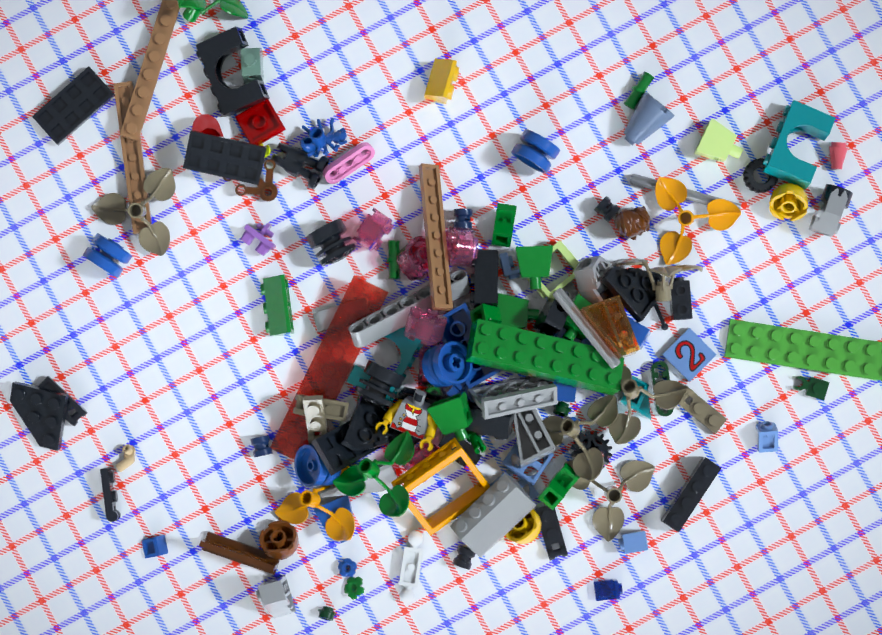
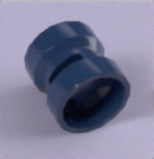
M454 209L455 221L453 222V229H472L470 218L472 217L473 210Z
M269 435L250 439L251 445L255 448L253 451L254 458L273 454L272 448L268 446L270 441Z

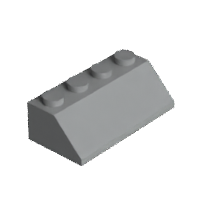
M504 473L450 527L464 544L482 558L537 505L512 476Z

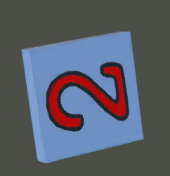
M688 328L662 354L688 382L717 355L691 328Z

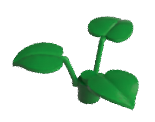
M177 0L179 8H186L183 12V17L189 22H196L200 14L204 15L206 11L216 4H220V8L231 15L248 19V13L240 0H215L207 7L206 0Z
M408 431L403 432L387 446L384 457L390 462L377 461L376 459L371 461L368 458L362 459L359 465L347 468L339 477L334 479L333 484L343 494L354 497L360 495L365 490V481L368 478H374L388 492L379 501L380 511L388 517L402 516L409 505V493L401 485H396L390 490L378 478L380 473L378 465H393L396 463L401 466L408 463L415 451L410 433Z

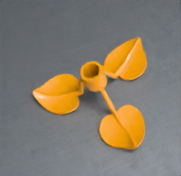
M659 177L657 180L655 195L659 206L666 211H671L677 206L680 212L678 215V221L681 224L680 234L676 231H669L660 240V251L666 265L678 263L690 254L692 240L687 236H683L685 226L691 225L694 219L709 217L708 223L713 229L724 231L729 229L741 215V210L734 203L724 199H715L708 203L707 211L709 214L694 215L689 210L683 211L679 203L684 202L687 198L686 186L676 179Z
M349 466L346 467V468H344V469H342V470H341V474H342L347 468H349ZM332 485L322 486L317 489L313 488L312 491L305 490L302 493H291L275 511V514L283 521L297 525L305 522L308 518L307 507H316L332 516L327 520L325 529L327 535L333 540L349 541L355 531V520L349 510L339 508L334 514L320 505L321 498L318 492L330 488Z

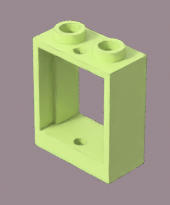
M559 240L553 245L552 253L557 250L574 271L579 262L562 241ZM572 273L551 292L542 282L541 289L536 291L543 299H550L557 289H563L575 278V275Z

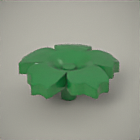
M359 576L356 578L349 577L344 587L345 594H348V597L352 600L357 599V595L360 596L365 590L362 587L363 578Z

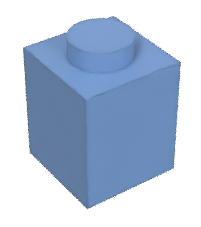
M644 530L621 533V538L618 539L619 548L625 554L648 550Z

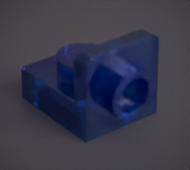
M617 579L593 581L596 601L620 600L623 589L622 583H618Z

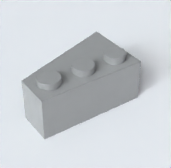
M536 409L515 413L514 428L520 468L555 452L556 447Z
M286 575L264 581L258 586L256 591L258 601L263 603V606L274 619L296 612Z

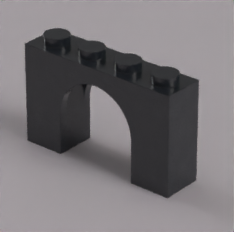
M237 26L196 44L198 50L196 54L198 59L202 61L204 65L203 72L212 85L210 86L211 92L218 100L217 107L221 114L229 117L270 99L262 80L256 79L239 88L232 89L226 85L222 78L221 69L225 59L232 53L241 50V48L249 46L242 28Z

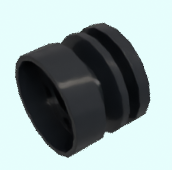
M342 219L334 220L306 237L311 249L319 247L322 249L315 255L316 258L326 256L319 262L321 267L341 261L357 248L355 243L346 246L352 240L351 236L341 237L347 231Z
M368 360L364 372L370 378L369 380L360 378L359 382L365 384L366 387L364 389L356 386L355 390L364 398L378 405L391 407L393 402L385 398L387 395L396 398V395L390 391V388L400 389L405 377Z

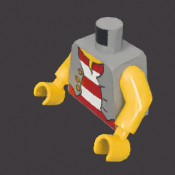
M416 390L414 397L407 396L404 400H398L388 409L383 417L384 421L376 425V430H378L379 426L384 425L385 430L382 434H386L388 431L387 425L390 424V427L404 433L408 431L411 436L422 439L420 442L422 450L424 444L429 443L428 451H431L433 449L431 440L434 439L438 426L427 410L431 404L424 402L426 393Z

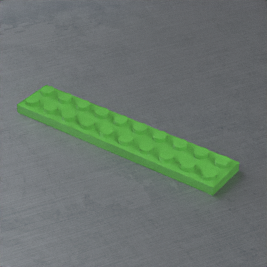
M729 319L724 357L882 381V342Z

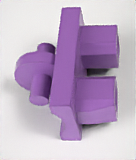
M269 222L265 226L261 223L256 225L261 230L260 233L246 224L244 227L245 232L241 237L243 242L250 246L253 240L257 238L261 242L255 251L262 256H265L270 249L274 250L276 247L274 243L264 237L267 235L272 238L274 235L269 230L272 226Z

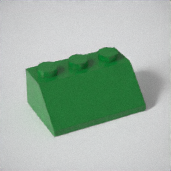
M283 274L264 278L260 288L261 294L265 295L266 300L263 303L264 314L268 316V321L265 322L266 333H270L271 337L294 334L287 276Z

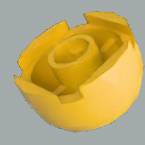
M785 183L779 185L770 197V212L774 217L783 221L784 218L790 219V221L801 219L806 215L808 208L806 192L797 184Z
M532 509L505 536L507 539L518 544H527L534 541L541 531L540 516Z

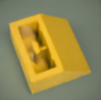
M434 59L424 98L447 104L448 99H452L454 93V85L452 83L453 81L457 82L460 68L457 67L456 60Z

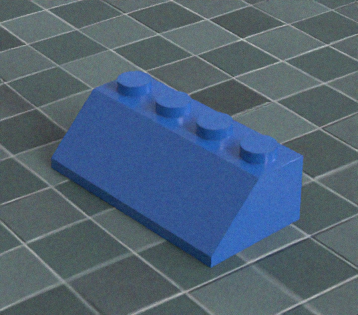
M463 303L431 321L443 343L454 341L461 343L466 348L468 347L472 322L467 303ZM472 363L471 375L465 383L470 389L503 370Z

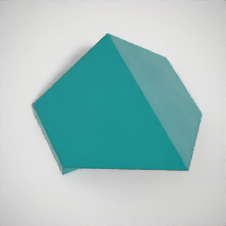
M632 376L638 387L642 386L644 390L648 391L649 384ZM623 392L618 402L627 406V400ZM640 392L637 398L631 399V409L651 420L649 396Z

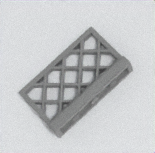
M531 376L468 389L469 397L482 410V417L485 420L558 404L557 386L555 384H548L544 379Z

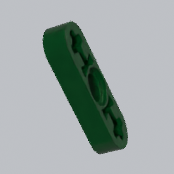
M663 361L653 363L650 368L652 387L660 382H655V378H659L658 372L654 371L658 364L665 369L661 372L662 378L666 377V380H670L669 368ZM655 402L656 412L660 416L666 417L673 413L674 408L667 410V413L664 414V411L660 410Z

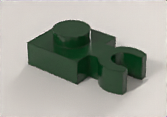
M796 376L795 379L801 380L802 385L800 387L793 386L794 390L800 391L805 389L806 396L822 401L825 400L830 382L810 377L809 381H806L804 377Z

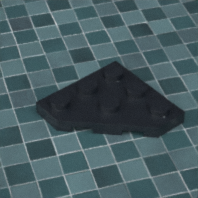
M613 266L601 279L602 283L637 323L644 320L657 302L656 292L652 289V283L645 270ZM651 271L657 285V281H662V276Z
M17 381L13 382L10 402L38 445L55 451L61 449L69 395Z
M361 395L341 444L358 453L390 444L403 432L391 428L390 424L387 425L388 431L386 434H382L385 430L384 425L379 426L378 430H376V425L384 421L383 417L389 408L384 405H378Z

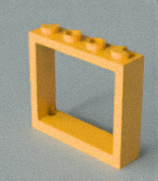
M456 438L450 440L391 482L393 487L402 485L409 493L460 456L479 480L478 484L427 520L409 498L408 508L430 536L464 513L491 487Z

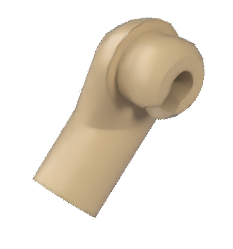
M130 444L123 446V460L115 465L120 472L135 462L136 450Z

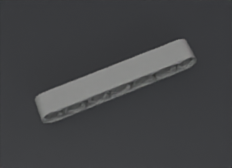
M457 270L450 273L452 301L468 294L471 291V286L466 271ZM430 284L351 324L349 332L354 346L357 348L365 347L435 311L432 310Z

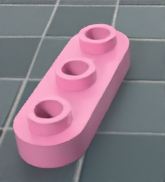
M367 142L358 144L327 165L323 170V177L330 184L338 183L369 162L375 155L374 148Z

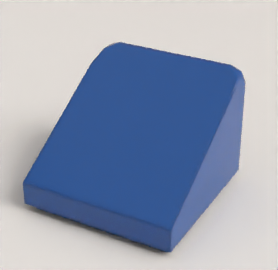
M165 535L141 540L145 559L168 554Z

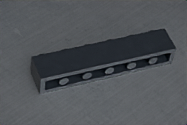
M404 387L398 393V400H404L407 396L414 397L417 389ZM424 391L426 393L424 402L430 404L448 397ZM468 401L473 422L465 428L466 431L475 432L480 436H494L497 440L508 439L512 434L515 413L485 420L482 417V410L475 402Z

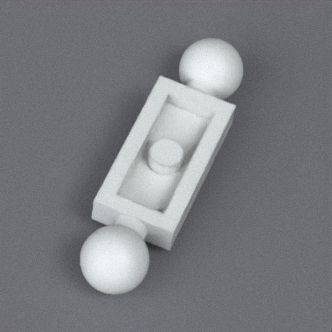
M416 530L408 535V541L411 546L404 547L399 585L404 586V589L400 591L399 598L406 604L414 600L415 594L412 587L418 588L424 550L418 548V545L423 541V535Z

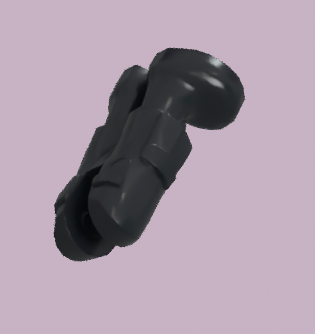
M279 142L276 148L287 153V155L283 159L273 154L271 159L292 176H303L308 181V187L314 190L322 176L303 168V165L306 164L323 174L324 168L329 163V158L322 156L320 159H313L307 156L308 153L303 149L294 148Z

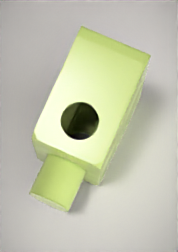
M711 118L694 154L724 162L728 155L739 159L743 148L734 145L737 138L736 134Z

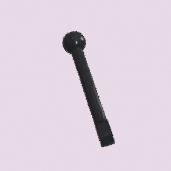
M655 303L654 308L662 324L661 329L664 331L668 330L669 326L665 323L659 307Z

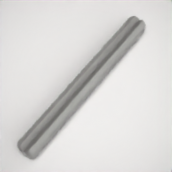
M562 288L557 289L553 293L554 298L612 369L621 363L618 357Z

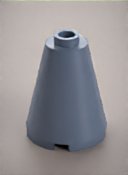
M645 91L624 131L626 135L624 139L632 146L635 143L639 145L673 119L675 115Z

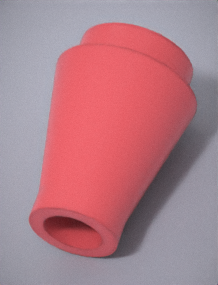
M831 142V146H829L831 169H842L848 150L846 148L847 143Z

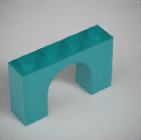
M793 100L783 110L782 115L785 117L783 122L780 121L776 128L778 135L776 138L773 137L769 148L772 150L764 158L763 164L765 168L763 172L788 183L797 184L806 190L812 182L817 166L796 158L787 146V137L794 132H803L825 141L832 130L836 118Z
M404 326L385 337L393 341L400 350V364L394 372L406 378L405 370L407 367H412L416 360L413 356L416 350L420 351L425 341L422 340L423 335ZM355 365L346 382L355 387L359 386L365 389L366 385L359 382V379L369 380L370 376L364 372L363 368ZM391 387L390 391L397 395L396 388ZM387 395L385 398L391 402H393L394 398L389 395Z

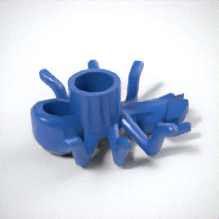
M331 118L330 132L325 135L321 121L317 119L318 127L309 130L306 126H302V129L308 133L309 137L302 138L300 145L308 153L307 156L309 157L312 155L318 157L321 148L324 149L323 154L328 156L327 144L337 152L340 145L347 143V140H345L347 137L346 130L342 128L334 133V118Z

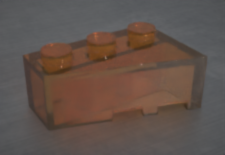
M619 295L583 307L580 310L618 359L636 354L640 350Z

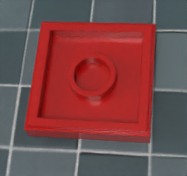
M269 99L235 116L249 143L260 145L286 130Z

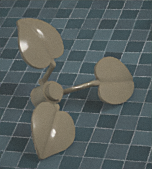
M170 168L155 170L146 177L143 189L146 193L151 194V196L141 201V203H132L126 209V200L118 193H109L91 206L94 213L108 224L118 225L123 223L126 218L125 212H128L130 217L143 221L148 227L141 229L138 237L139 243L146 251L159 256H163L169 248L170 231L161 221H156L151 225L144 218L147 212L144 205L154 197L159 201H166L174 195L176 183Z
M638 258L626 259L613 265L644 266L652 283V289L656 292V301L658 302L672 300L671 289H673L676 273L694 269L703 271V267L699 265L649 268L648 260ZM651 271L662 274V281H657V285Z
M623 365L620 391L622 389L626 397L628 415L618 413L616 421L608 427L615 444H625L632 441L641 430L640 419L631 416V399L637 398L639 393L642 392L651 398H656L655 402L659 408L670 410L681 403L687 392V387L677 381L663 380L654 385V394H651L644 390L642 386L638 387L636 381L632 379L630 369Z
M615 395L604 396L591 404L587 416L593 421L576 420L574 422L570 418L563 419L560 416H550L542 421L555 447L562 444L564 440L563 435L573 438L584 453H579L574 458L573 470L579 477L588 481H594L600 475L604 465V458L597 448H591L587 451L577 438L580 433L579 425H594L597 423L602 428L611 426L618 417V405Z
M574 459L566 461L564 465L567 463L573 468ZM641 460L625 463L620 469V476L624 480L618 488L616 486L605 488L595 480L588 481L581 477L572 486L579 490H585L590 482H592L604 491V496L610 503L608 508L600 507L594 512L592 523L597 532L606 541L609 542L617 536L624 524L622 509L619 507L611 508L614 503H618L622 499L621 491L624 484L626 483V487L633 492H641L646 489L651 482L655 466Z

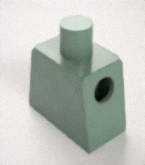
M241 48V72L244 84H248L256 79L264 82L262 48Z

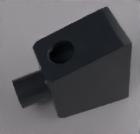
M552 297L546 301L533 328L551 336L562 330L568 314L558 301Z

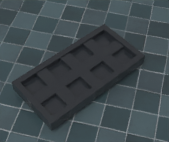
M88 66L32 117L59 146L109 102L115 94Z
M190 130L183 168L259 185L267 147Z
M350 421L312 441L313 446L331 476L383 446L356 453L342 445L341 441Z

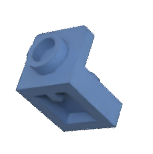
M507 252L499 254L504 278L508 277L509 280L519 278V269L511 271V267H514L512 256H508Z
M770 421L757 423L758 452H778V429L776 424Z

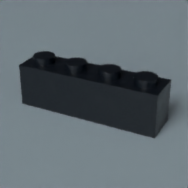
M702 457L660 521L679 533L721 470V467L708 458Z

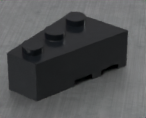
M475 249V256H471V268H475V272L471 274V285H474V292L470 293V303H474V308L481 304L497 307L498 250Z

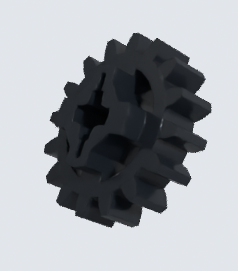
M587 430L585 435L581 432L578 435V439L581 443L585 441L584 446L586 450L597 448L603 454L604 465H608L610 462L608 459L613 455L609 453L612 450V446H607L610 440L604 441V434L597 436V431L591 434ZM573 440L575 444H572L570 449L574 451L570 456L576 457L579 453L584 452L576 441Z

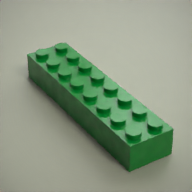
M477 319L471 324L465 361L613 395L620 391L625 353L613 351L621 363L612 369L592 345Z

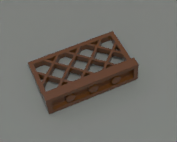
M208 531L206 538L201 540L199 544L203 551L275 575L280 560L268 557L260 548Z

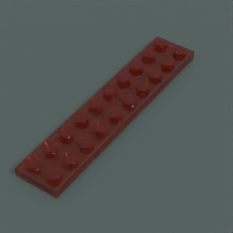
M355 275L353 276L296 394L308 396L323 395V398L337 399L361 348L354 346L349 327L351 324L380 310L389 293L388 291ZM295 397L270 446L272 450L293 460L298 449L303 445L309 444L305 415L293 413V408L296 407L297 401Z

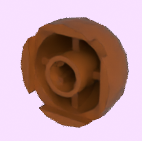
M278 520L268 524L269 527L265 531L263 529L260 533V546L265 554L272 559H288L298 548L299 538L297 530L287 521Z

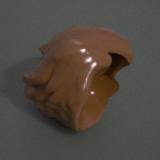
M645 206L632 210L622 209L619 214L616 213L614 220L615 228L618 229L621 238L627 236L632 240H636L637 235L641 236L643 232H648L650 216Z

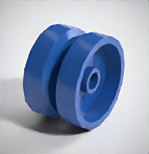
M525 129L520 136L523 144H516L511 154L527 166L547 174L551 167V162L548 159L555 160L561 150L545 137Z
M97 233L92 242L101 250L97 251L92 247H87L83 256L106 272L119 278L123 268L115 260L117 259L123 264H128L133 255L125 251L124 247L112 239H107Z
M454 341L430 347L424 353L422 359V370L429 383L435 387L444 388L465 382L470 377L473 369L472 363L465 361L467 348L461 343Z
M313 444L303 445L296 452L294 459L295 474L303 486L333 485V480L340 476L341 471L332 476L330 475Z

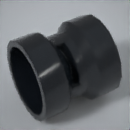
M605 196L594 211L602 214L604 220L609 222L621 208L618 205L612 204L611 199Z
M459 545L457 548L458 555L454 558L452 564L470 570L472 566L471 558H474L476 554L470 548Z

